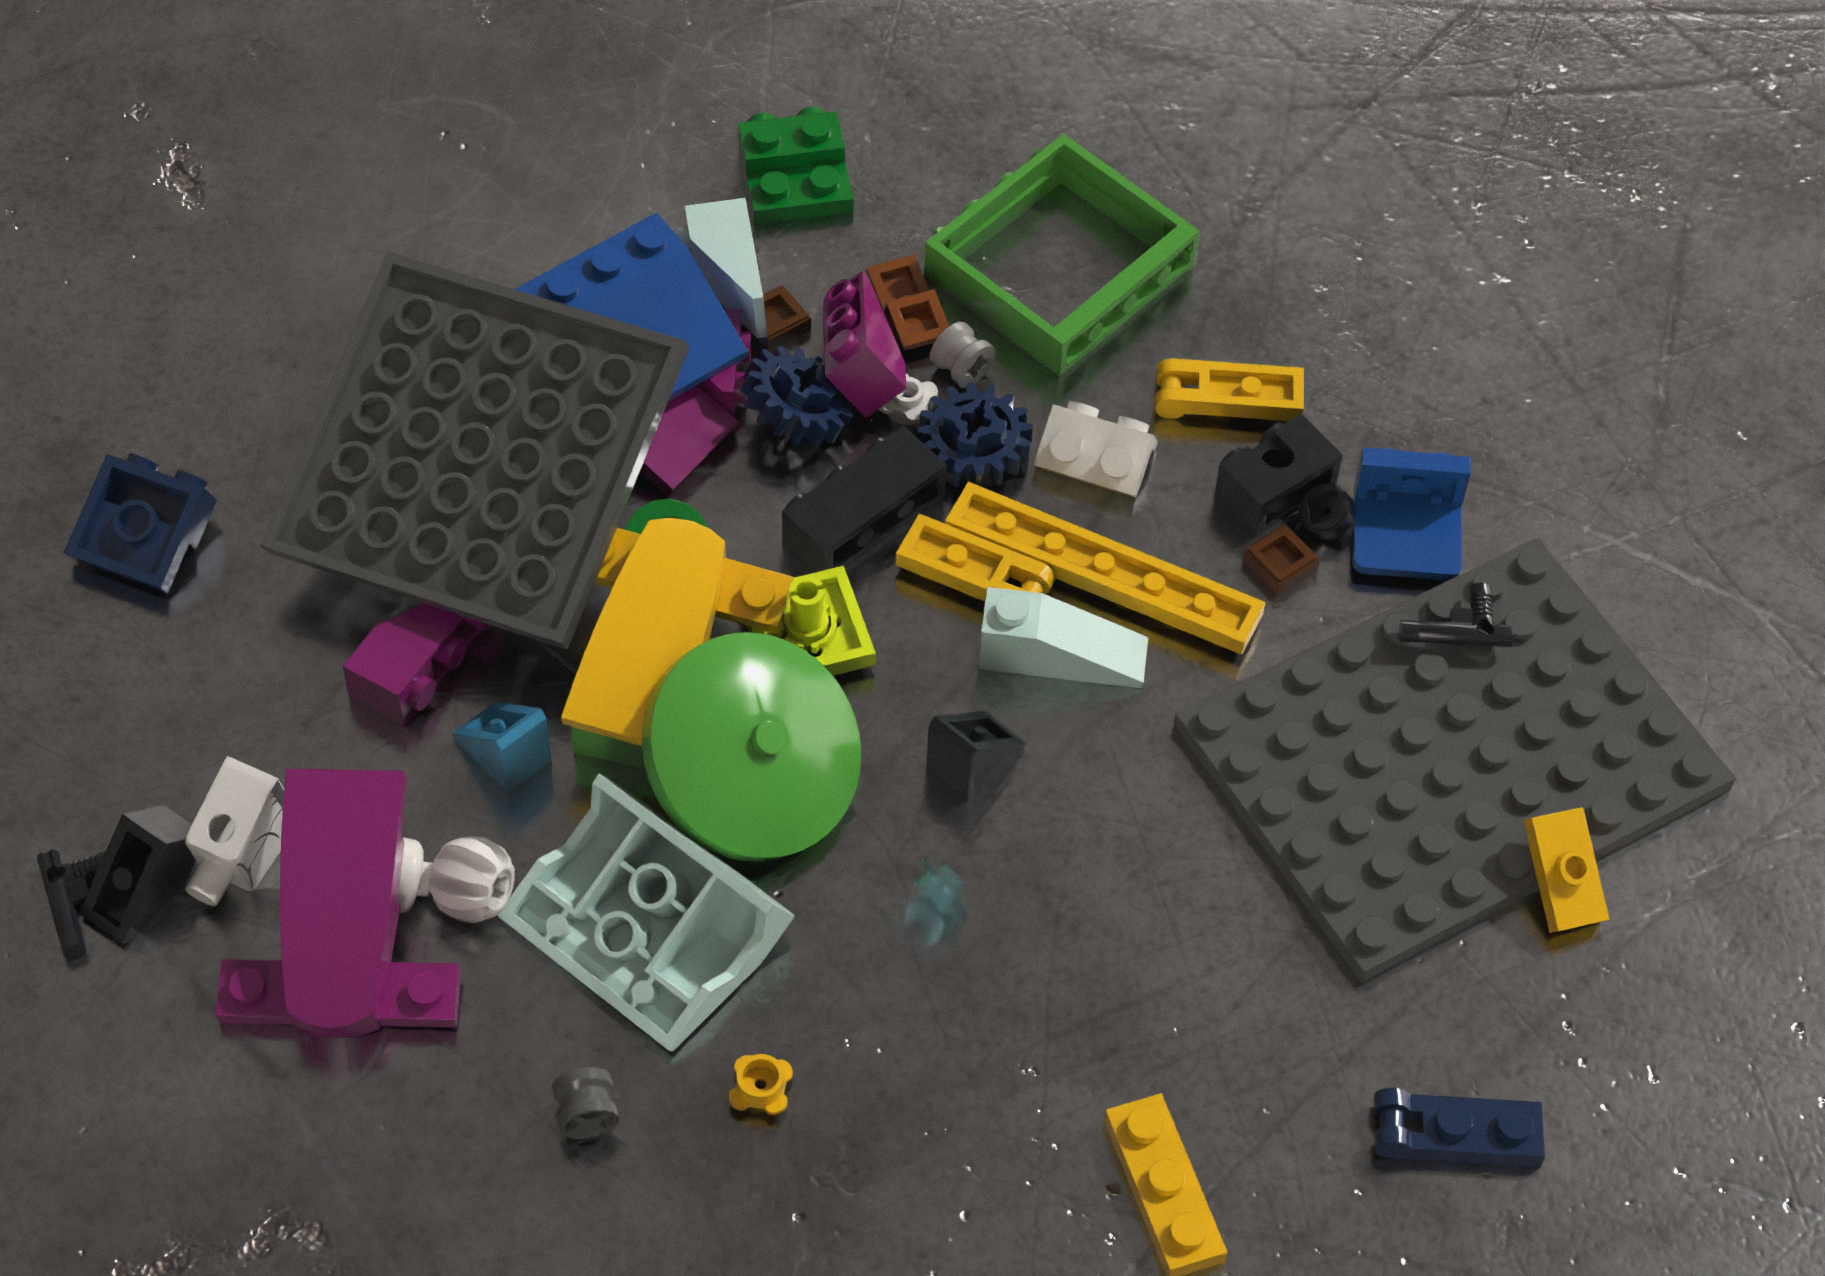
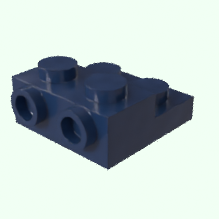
M129 453L126 460L106 454L63 553L70 559L168 594L187 547L197 548L217 499L205 489L208 483L193 474L177 470L175 476L172 477L158 472L159 465L137 454Z

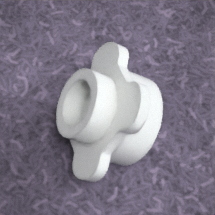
M906 373L907 389L883 405L879 410L888 414L890 419L898 424L914 425L919 423L921 410H928L930 398L938 396V389L934 383L930 381L920 382L915 378L909 377Z

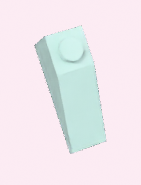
M746 198L686 205L687 227L677 228L678 237L690 250L719 302L726 309L742 310V324L756 338L768 337L764 298Z
M987 587L978 669L1143 689L1148 637L1043 593Z

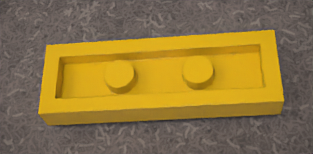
M1162 1093L1106 1109L1104 1115L1105 1125L1166 1276H1183L1225 1263L1228 1254Z

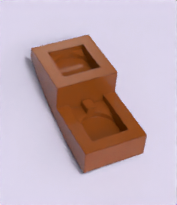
M915 254L867 267L866 274L896 343L902 352L935 343L939 335L949 327L935 289H928Z

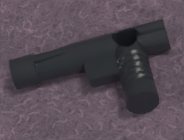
M1479 582L1470 586L1471 609L1452 608L1449 614V622L1401 620L1399 624V641L1511 647L1513 628L1511 625H1494L1491 585ZM1481 629L1487 634H1479L1477 631Z
M50 849V851L45 853L41 852L37 856L38 866L64 957H78L86 951L75 905L84 903L89 891L87 881L89 878L94 879L106 851L95 854V857L91 855L89 858L79 859L78 862L73 861L72 864H63L60 852L55 849ZM62 876L61 879L51 882L53 877Z

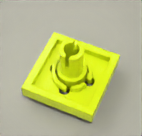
M844 566L793 578L789 587L790 597L778 634L747 626L748 632L767 634L778 638L785 635L786 637L783 640L795 644L806 652L811 650V653H818L820 651L822 654L815 658L826 667L832 676L874 666L876 662V652Z

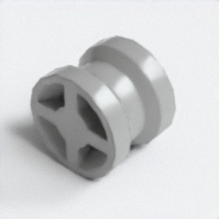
M960 321L952 324L939 335L930 351V360L939 369H948L951 372L952 380L959 387L967 388L968 383H977L988 372L994 362L996 350L986 340H977L974 337L975 332L965 322Z

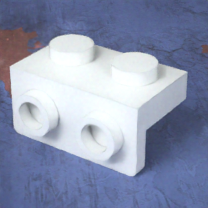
M1070 400L1067 408L1053 404L1033 465L1039 469L1136 498L1151 451L1155 452L1158 443L1154 435L1147 433L1149 425L1125 416H1119L1117 424L1097 418L1098 409Z

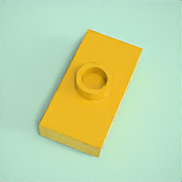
M1580 807L1524 819L1523 822L1549 933L1610 920L1584 808Z

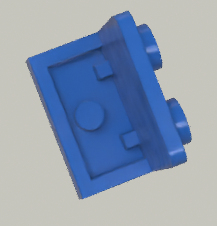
M1362 448L1354 484V503L1356 506V516L1353 522L1354 569L1365 574L1446 581L1459 576L1462 571V504L1471 475V457L1450 455L1443 452L1422 453L1398 451L1392 448Z

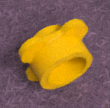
M767 1054L744 1055L736 1060L734 1064V1071L737 1074L736 1086L729 1092L731 1106L739 1111L752 1107L764 1109L769 1115L782 1113L788 1105L784 1092L786 1083L793 1077L791 1065L785 1060H777ZM758 1081H764L766 1087L758 1089L755 1084Z

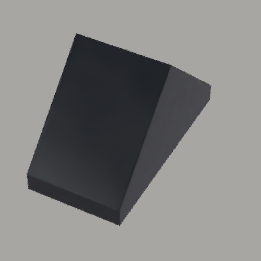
M986 711L934 716L928 728L926 768L968 801L1021 753L1026 742Z

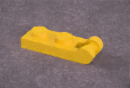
M1175 358L1162 360L1156 367V382L1161 387V390L1155 395V411L1163 418L1176 419L1184 414L1290 421L1301 413L1303 414L1304 368ZM1185 385H1197V389L1182 387Z
M920 513L896 552V566L983 601L986 600L987 587L1047 594L1056 580L1054 570L1043 562ZM1011 577L1021 581V588L1007 583L1008 579Z

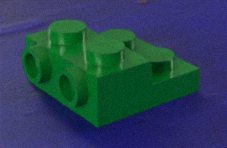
M811 106L800 110L796 116L775 118L770 113L761 112L752 115L747 122L738 123V150L754 225L854 212V197L845 163V144L837 111L824 112L819 107Z

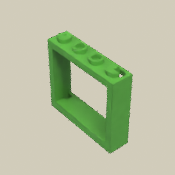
M1063 133L1043 150L1038 148L1030 160L1014 173H1006L998 181L995 188L981 199H974L969 202L961 214L948 225L935 229V235L925 242L924 276L1060 377L1195 264L1200 231ZM1062 183L1144 242L1150 249L1053 327L964 260Z

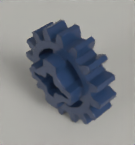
M778 346L774 354L764 349L761 351L758 359L753 358L743 376L745 381L740 388V392L749 396L744 404L746 409L758 410L760 414L756 421L759 424L770 422L771 427L774 428L773 435L779 437L782 434H791L794 444L799 445L803 437L807 438L814 447H819L823 438L829 443H833L839 434H843L854 415L851 412L854 405L825 376V366L822 364V358L817 356L814 359H805L802 349L797 348L794 356L789 355L783 346Z
M968 383L966 393L960 394L953 386L947 387V399L945 401L933 396L930 398V411L921 410L917 438L947 464L946 474L954 475L953 486L959 487L964 479H972L973 484L982 487L983 479L990 478L994 484L999 486L1002 485L1004 471L1016 476L1020 471V461H1028L1033 426L1027 423L1028 411L1026 407L1013 409L1015 397L1013 394H1007L1000 399L995 397L996 386L990 385L985 393H979L974 383Z

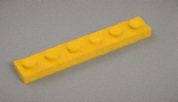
M971 482L967 483L945 520L947 525L1043 562L1054 570L1056 579L1241 655L1264 613L1266 602Z

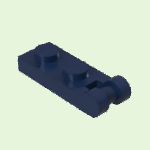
M1384 1088L1376 1091L1374 1094V1114L1380 1118V1129L1375 1132V1152L1382 1157L1541 1167L1545 1159L1542 1102L1409 1094L1400 1088ZM1404 1121L1419 1122L1420 1133L1410 1132L1404 1127Z

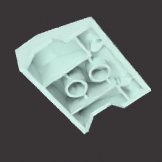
M598 774L592 783L591 808L566 843L537 859L504 908L497 915L671 1052L763 962L795 917L793 913L709 850L690 839L676 825L624 786L601 774Z

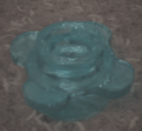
M923 858L920 863L926 870L913 881L916 887L943 915H946L956 905L964 912L968 906L960 895L966 888L962 880L944 862L935 868L926 858Z

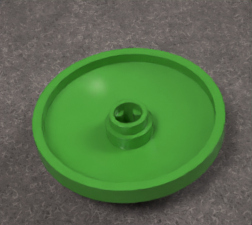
M752 632L733 633L710 639L688 651L667 669L655 686L646 708L642 729V750L652 790L660 805L675 825L690 839L716 854L740 861L762 862L781 859L798 853L824 838L839 823L852 802L861 768V742L854 712L844 691L826 667L804 649L791 642L775 636Z

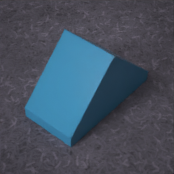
M494 702L452 733L456 742L507 793L551 762L547 718L540 708Z

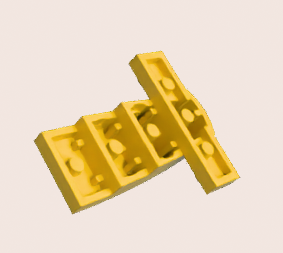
M675 518L649 520L641 534L617 528L595 581L596 584L612 589L595 625L561 716L562 723L642 746V729L646 708L655 686L667 669L688 651L710 639L714 617L778 634L790 597L789 587L793 577L726 558L725 541L713 530L693 521Z

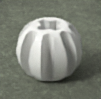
M469 835L449 841L442 847L431 867L429 891L439 910L461 922H480L495 917L506 905L514 886L515 868L511 863L510 856L503 847L486 837Z

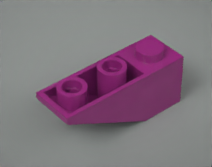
M862 270L850 280L842 279L829 289L823 299L825 376L867 418L907 389L905 361L868 275Z
M424 603L376 625L342 666L348 697L404 726L416 710L421 711L430 703L434 696L436 685L448 670H455L461 664L466 655L468 644L480 630H487L491 625Z

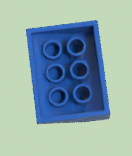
M657 212L515 288V290L685 340L689 351L668 401L743 360L748 354L747 348L690 250Z

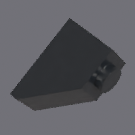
M165 805L123 813L79 914L122 944L130 942L186 884L196 861L185 844L186 835L192 824Z

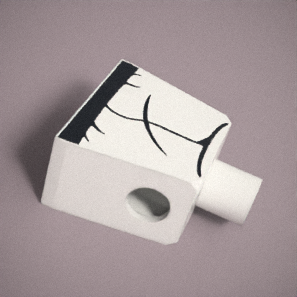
M227 756L186 835L185 844L199 864L185 888L191 896L207 905L216 906L229 883L247 891L256 889L281 852L284 788L277 777Z

